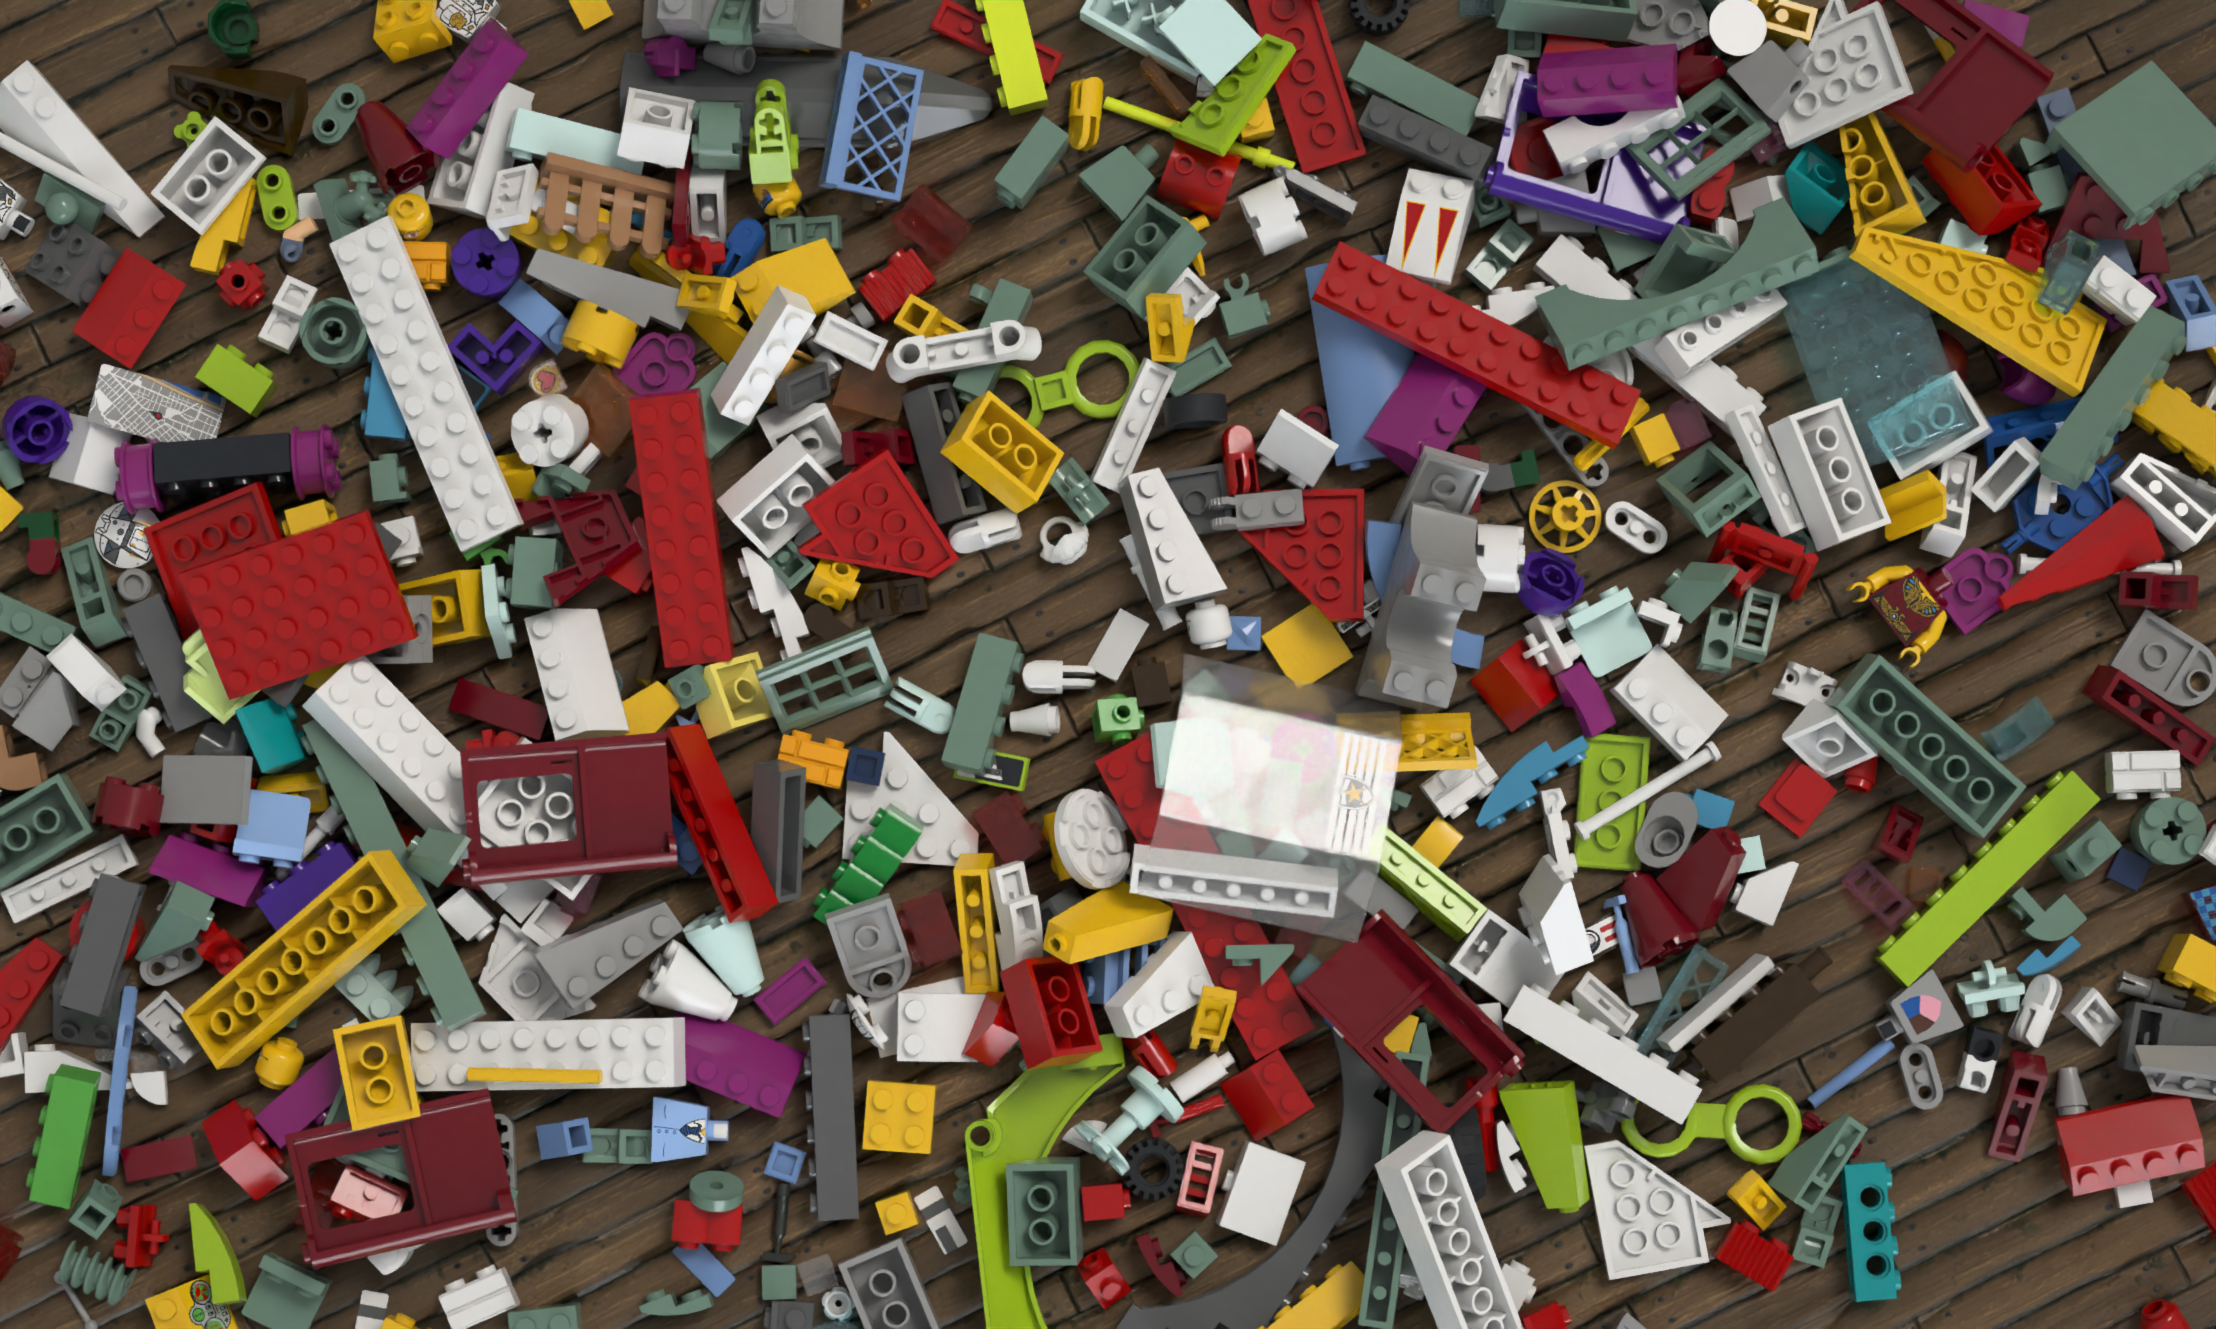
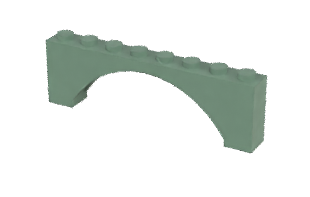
M1783 197L1753 209L1754 222L1752 228L1738 251L1716 272L1690 287L1653 298L1616 300L1585 295L1570 290L1565 284L1535 296L1540 320L1570 371L1820 271L1816 246Z

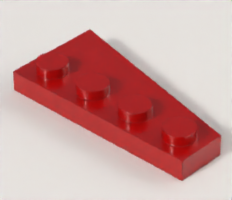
M34 938L0 970V1055L11 1040V1034L16 1033L66 959L65 955L40 938Z

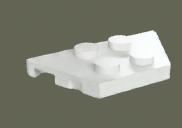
M507 913L501 916L494 942L491 944L488 959L478 983L515 1021L562 1020L592 1010L597 1006L589 998L574 1010L568 1007L528 952V950L538 947V945L520 931L521 927Z

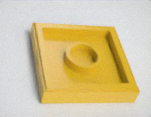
M1312 604L1261 636L1264 644L1296 693L1354 657L1332 622L1326 619Z

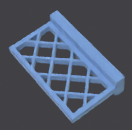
M848 51L842 55L819 178V187L836 188L900 202L924 70L862 56V53ZM864 67L877 68L884 81L870 89L863 79ZM885 70L895 73L889 77ZM900 74L914 77L912 91L903 97L892 79ZM887 83L897 101L883 109L872 92ZM862 87L865 93L859 97ZM868 96L878 113L864 122L857 112V105L860 100ZM908 97H910L909 106L905 101ZM900 103L907 114V119L904 125L896 129L886 112ZM881 116L891 133L877 142L867 125ZM856 120L859 126L853 129ZM862 129L872 146L858 155L851 144V138L854 133ZM903 129H905V130H904L903 139H902V137L900 136L899 132L902 131ZM894 136L901 147L899 157L890 162L880 145ZM875 149L885 166L871 175L861 157ZM850 152L853 159L847 162L848 154ZM856 162L866 179L858 184L843 182L846 167ZM898 162V168L896 171L893 165ZM886 169L889 170L895 179L893 193L881 190L874 180V177ZM869 181V183H870V185L872 186V188H870V187H865V186H862V185H864L865 183H867V182Z

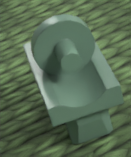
M1073 457L1054 471L1049 480L1051 486L1084 525L1110 505V502Z

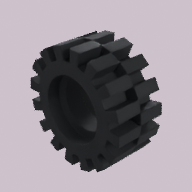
M1349 0L1351 19L1356 21L1355 25L1358 28L1362 27L1367 34L1370 32L1375 33V36H1381V33L1391 34L1394 29L1397 30L1401 27L1410 7V0H1392L1390 12L1383 16H1377L1368 10L1367 0Z
M1158 1138L1140 1140V1142L1130 1148L1124 1157L1130 1167L1123 1175L1125 1183L1135 1195L1142 1197V1199L1160 1200L1161 1198H1166L1176 1191L1182 1181L1184 1167L1181 1156L1176 1148L1165 1140ZM1158 1156L1165 1162L1166 1174L1160 1181L1148 1182L1141 1176L1140 1164L1146 1157Z

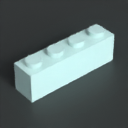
M519 107L513 111L505 151L513 152L512 158L525 162H532V158L544 160L547 153L552 152L639 175L642 174L644 161L634 162L625 157L617 156L620 140L619 133Z

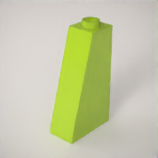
M1574 1080L1508 1084L1499 1091L1500 1099L1547 1209L1559 1208L1560 1213L1579 1211V1208L1590 1197Z

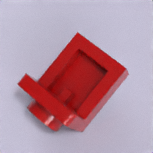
M1104 1248L1088 1254L1076 1265L1084 1282L1104 1310L1132 1291Z

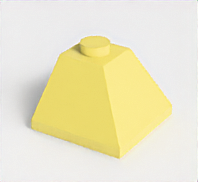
M758 651L733 658L730 661H721L705 666L703 678L711 695L698 702L696 709L707 740L735 732L774 717L755 672L764 668Z

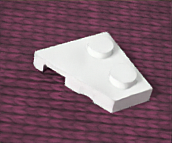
M1509 54L1497 56L1476 108L1475 117L1503 124L1512 86L1518 71L1529 73L1528 59ZM1527 112L1520 113L1517 126L1527 120Z

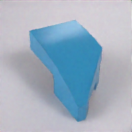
M2071 935L2048 958L2036 949L2016 969L2023 976L2052 971L2079 952L2081 944Z

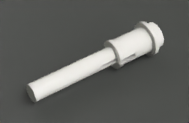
M332 804L317 818L316 822L318 825L305 838L302 861L327 834L333 835L334 831L346 819L344 813L337 815ZM278 868L273 874L280 881H285L290 874L288 872L291 869Z

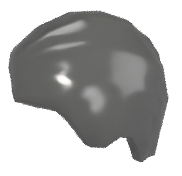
M230 718L224 724L208 721L196 741L193 755L244 756L247 752L248 740L240 722L233 718Z

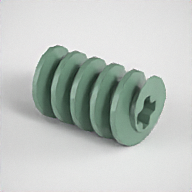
M73 1240L60 1263L59 1281L64 1283L71 1278V1286L78 1288L83 1284V1292L85 1294H90L96 1289V1299L102 1300L108 1295V1304L114 1306L128 1292L136 1276L137 1269L134 1268L128 1275H125V1263L122 1262L116 1269H113V1257L110 1256L102 1264L100 1263V1251H97L89 1258V1246L85 1245L77 1252L75 1251L77 1240Z

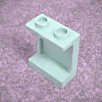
M1183 0L1176 8L1169 5L1156 18L1160 22L1155 28L1158 34L1162 33L1202 75L1200 79L1209 88L1215 86L1262 40L1226 0Z

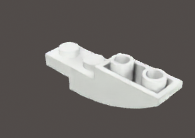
M1545 282L1526 284L1525 290L1512 292V287L1498 288L1492 290V295L1487 296L1485 300L1486 310H1482L1481 305L1472 307L1513 327L1538 310L1535 296L1555 288L1554 285L1545 287Z
M749 547L741 548L743 557L738 558L743 578L749 576L753 589L747 590L753 610L759 608L762 615L775 613L776 617L770 618L775 637L782 636L785 649L780 650L782 660L802 653L798 639L811 636L797 601L784 582L758 554Z
M1016 860L989 869L1001 932L995 933V939L1002 971L1024 959L1043 957V931L1038 896L1030 894L1024 861Z

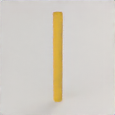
M468 1067L467 1079L468 1081L601 1084L603 1073L602 1070Z

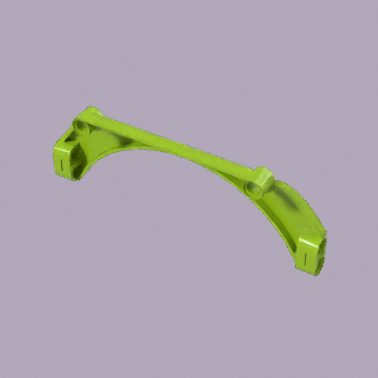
M1115 1033L1099 1035L1103 1051L1078 1063L1026 1070L986 1108L988 1119L973 1121L965 1132L986 1329H1048L1036 1298L1030 1266H1010L1006 1164L1047 1157L1059 1133L1074 1112L1095 1090L1125 1067L1122 1037H1116ZM977 1126H984L990 1132V1140L984 1145H977L971 1139V1131Z

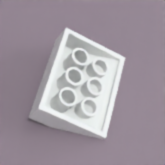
M522 736L516 745L531 744L532 742ZM570 774L489 780L478 796L480 833L499 847L566 841L576 837L573 781ZM592 875L544 880L573 901Z

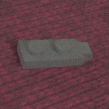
M1277 165L1274 168L1271 181L1282 177L1290 195L1348 224L1358 204L1349 193L1340 189L1333 190L1324 185L1323 181L1313 174L1305 175L1296 169H1288L1283 165Z

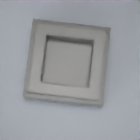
M1655 966L1639 969V972L1631 974L1621 973L1628 1006L1663 999Z

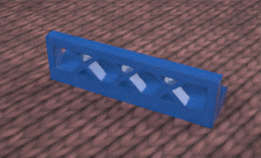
M2083 396L1987 417L1986 419L1994 431L1982 439L1987 469L1999 458H1994L1995 447L2010 446L2015 440L2025 437L2029 442L2035 438L2044 439L2045 441L2037 448L2042 453ZM2118 433L2113 438L2114 442H2118Z

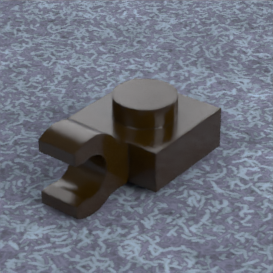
M861 157L871 175L885 166L879 157V166L876 169H870L867 166V157ZM883 171L882 173H880L879 175H877L876 177H874V180L876 181V183H877V178H878L879 176H881V175L884 173V171ZM868 181L867 183H865L864 185H862V186H865V187H870V188H872V186L870 185L869 181ZM862 194L863 215L877 216V207H883L884 199Z

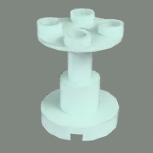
M1139 1065L1127 1075L1129 1082L1136 1091L1120 1106L1123 1113L1102 1134L1085 1120H1081L1074 1127L1087 1142L1091 1140L1094 1143L1090 1148L1091 1151L1104 1163L1110 1159L1108 1161L1109 1164L1122 1176L1130 1167L1116 1148L1137 1127L1145 1130L1159 1115L1171 1123H1176L1184 1114V1109L1166 1087L1163 1089L1157 1084L1159 1080Z

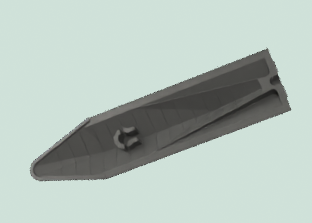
M625 51L620 82L621 129L629 87L691 99L695 100V103H701V101L742 102L743 119H740L743 129L742 146H749L750 124H754L756 109V88L763 80L775 79L785 87L792 134H798L799 147L825 148L842 56L755 54L756 58L753 69L748 73L744 72L738 75L705 62L703 53H695V71L680 70V76L660 78L655 70L646 62L644 52ZM865 56L924 70L911 142L982 121L991 113L992 100L990 95L983 89L893 57ZM864 67L863 79L870 89L884 81L877 68ZM885 70L889 77L895 73ZM900 74L892 79L902 97L912 91L914 77ZM887 83L872 92L883 109L897 101ZM862 87L859 97L865 93ZM767 91L766 97L768 101L775 102L773 91ZM868 96L858 102L857 112L864 122L878 113ZM908 97L907 99H905V101H906V103L908 104V106H909V102H910V97ZM900 103L886 112L896 129L906 123L907 114ZM881 116L867 125L877 142L891 133ZM856 120L853 129L859 126ZM693 121L689 145H692V134H695V123ZM862 129L852 135L851 144L854 148L868 149L872 146ZM903 129L902 131L899 132V134H900V136L902 137V139H903V135H904V130H905V129ZM894 136L880 145L882 149H892L900 146Z

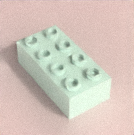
M1086 0L1080 11L1081 21L1194 85L1197 84L1198 77H1201V74L1162 33L1158 34L1155 30L1160 24L1156 18L1169 5L1176 8L1183 0Z

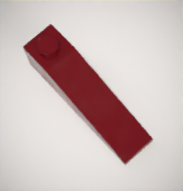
M2098 664L2081 692L2103 709L2165 748L2179 750L2180 757L2194 766L2199 767L2216 739L2120 669Z

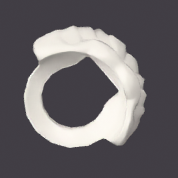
M1058 516L1048 520L1040 532V542L1043 546L1040 557L1048 562L1064 565L1075 562L1087 550L1089 537L1087 526L1081 521L1075 522L1065 516ZM1064 523L1070 526L1072 533L1064 535L1056 546L1048 542L1047 533L1053 525Z

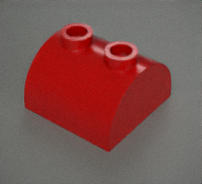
M1177 139L1163 173L1156 197L1219 220L1242 157L1228 151L1222 157Z

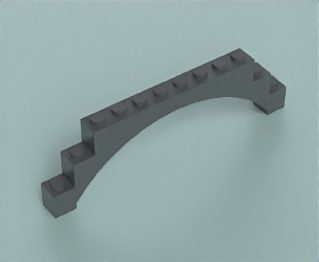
M1331 1026L1341 1074L1342 1109L1339 1134L1332 1162L1323 1185L1304 1218L1280 1246L1244 1275L1212 1291L1176 1302L1139 1306L1132 1301L1114 1329H1166V1327L1169 1329H1219L1216 1327L1219 1322L1229 1329H1258L1261 1326L1267 1329L1271 1325L1269 1321L1275 1312H1279L1290 1303L1292 1296L1288 1293L1295 1283L1301 1285L1312 1269L1307 1265L1314 1255L1320 1257L1331 1241L1327 1238L1328 1234L1334 1226L1339 1229L1350 1213L1346 1210V1207L1353 1198L1358 1201L1369 1185L1365 1182V1179L1372 1170L1377 1173L1375 1164L1381 1160L1388 1106L1373 1097L1376 1091L1382 1093L1387 1084Z

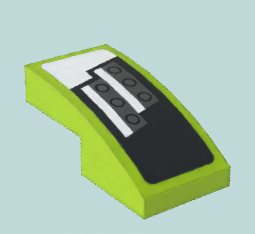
M996 752L993 767L986 769L984 777L954 770L953 778L1024 792L1031 759Z

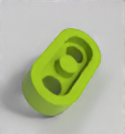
M268 165L259 172L256 180L263 217L271 229L277 232H284L298 223L299 211L290 174L281 166ZM272 176H277L279 179L278 184L274 187L268 186V179ZM279 208L285 209V216L282 219L275 218V211Z

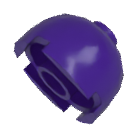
M41 395L26 396L15 401L7 409L2 420V436L7 447L20 460L36 462L37 464H46L57 459L67 449L69 442L66 440L70 430L73 431V424L69 413L56 401Z
M1543 548L1541 552H1530L1524 560V565H1520L1517 571L1520 580V589L1517 596L1522 604L1533 613L1542 616H1557L1568 611L1580 598L1584 591V578L1582 575L1580 578L1574 570L1577 565L1569 557L1553 549Z

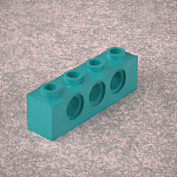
M1885 1162L1846 1163L1840 1171V1185L1843 1199L1842 1208L1850 1299L1856 1302L1897 1299L1896 1290H1901V1276L1898 1269L1894 1270L1893 1256H1898V1242L1895 1235L1891 1236L1890 1222H1895L1893 1202H1888L1887 1188H1892L1890 1168H1885ZM1871 1187L1876 1193L1875 1201L1869 1206H1864L1860 1199L1861 1192L1865 1188ZM1875 1221L1879 1227L1878 1235L1874 1239L1867 1240L1863 1233L1864 1226L1868 1222ZM1878 1255L1882 1261L1881 1269L1877 1273L1870 1274L1866 1268V1263L1871 1256Z

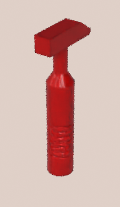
M1221 1094L1182 1107L1184 1114L1176 1123L1225 1107ZM1164 1117L1155 1119L1149 1125L1153 1138L1162 1136L1159 1126L1170 1121Z

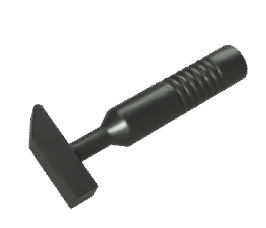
M788 1183L777 1184L773 1225L775 1249L774 1252H763V1260L787 1263L796 1258L795 1254L781 1253L782 1239L785 1237L787 1230L791 1184Z

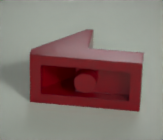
M1708 35L1681 50L1677 68L1678 92L1684 99H1690L1714 80L1723 76L1728 70L1719 57L1710 56L1712 41Z

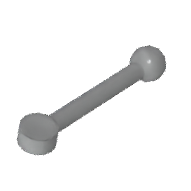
M57 1271L54 1275V1280L56 1283L63 1285L85 1322L84 1328L97 1329V1322L91 1320L69 1282L62 1283L59 1281V1271Z

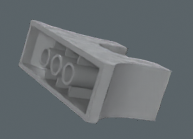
M644 0L643 42H648L654 38L679 36L686 44L707 45L708 43H720L719 41L710 40L709 26L719 0ZM755 0L753 43L748 46L842 51L845 0Z
M1411 501L1355 689L1357 695L1421 710L1425 703L1448 708L1457 678L1456 667L1451 661V650L1456 626L1463 609L1477 612L1486 578L1481 572L1476 558V529L1478 521L1476 517Z

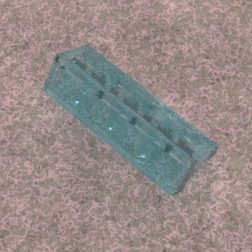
M1696 943L1638 1039L1637 1043L1640 1046L1637 1051L1646 1056L1649 1050L1661 1047L1659 1043L1652 1044L1658 1034L1659 1036L1663 1034L1662 1027L1665 1022L1677 1018L1680 1019L1687 1013H1682L1679 1003L1682 993L1696 989L1700 1002L1719 985L1729 965L1707 953L1708 950ZM1702 960L1719 969L1713 981L1699 984L1696 970ZM1693 976L1695 985L1687 987ZM1709 986L1705 995L1702 996L1700 988ZM1676 1005L1678 1014L1669 1016ZM1662 1049L1665 1060L1670 1062L1667 1069L1670 1068L1680 1050L1677 1052L1671 1051L1668 1055V1051Z

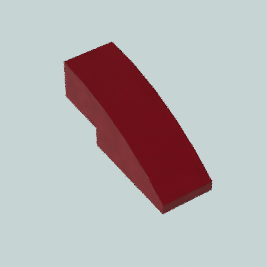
M459 678L449 706V710L543 741L550 722L547 707L463 678Z

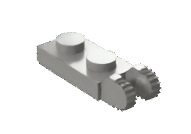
M1302 489L1234 495L1235 498L1228 496L1217 497L1208 501L1210 510L1236 509V518L1228 516L1210 520L1211 530L1238 529V531L1305 524Z

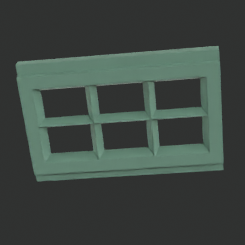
M1719 78L1683 103L1686 117L1682 118L1676 126L1669 129L1662 128L1650 134L1649 138L1639 144L1631 143L1626 146L1630 156L1677 201H1680L1771 133L1767 123ZM1721 98L1733 110L1712 125L1700 113ZM1738 114L1749 127L1728 141L1717 129ZM1695 117L1706 130L1685 145L1674 132ZM1712 134L1723 146L1701 161L1690 149ZM1668 137L1679 150L1658 164L1647 152ZM1685 154L1696 166L1675 181L1664 168Z
M869 626L755 671L781 733L785 735L792 733V730L798 731L888 695L892 688H894ZM865 648L869 660L844 670L839 657ZM832 660L837 673L811 683L806 670ZM873 667L877 679L852 689L847 677ZM800 674L804 686L779 696L774 683ZM841 680L845 692L819 702L814 690ZM808 693L813 705L787 715L782 703Z

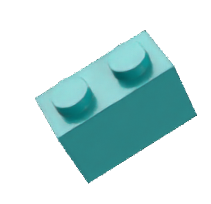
M272 698L235 710L262 773L276 775L311 759L300 738L306 735L305 731L299 732L294 721L299 717L292 701L285 708Z

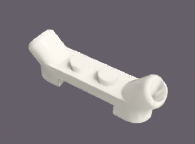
M1015 320L990 323L991 327L931 338L919 335L902 339L896 344L893 352L888 354L886 367L889 376L894 381L906 383L919 376L1015 359L1033 361L1041 353L1042 340L1037 328L1022 326Z

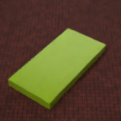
M1601 733L1593 738L1584 737L1590 749L1585 751L1587 758L1580 762L1576 822L1579 820L1581 822L1586 821L1647 784L1650 737ZM1646 800L1590 833V838L1585 841L1582 840L1575 829L1573 853L1576 858L1577 867L1634 872L1641 870V861L1635 852V841L1645 819Z

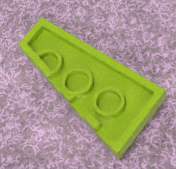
M1266 33L1262 40L1236 64L1237 69L1229 76L1223 77L1213 86L1215 90L1203 102L1198 100L1188 110L1191 114L1181 123L1176 121L1168 129L1169 132L1177 139L1224 157L1297 51L1291 42Z

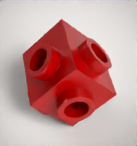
M241 259L236 263L235 261L227 263L220 270V277L215 281L222 288L218 294L231 308L237 304L244 311L254 308L262 302L266 296L265 293L270 289L263 281L266 277L265 273L253 261L248 265ZM244 277V285L236 288L235 285Z

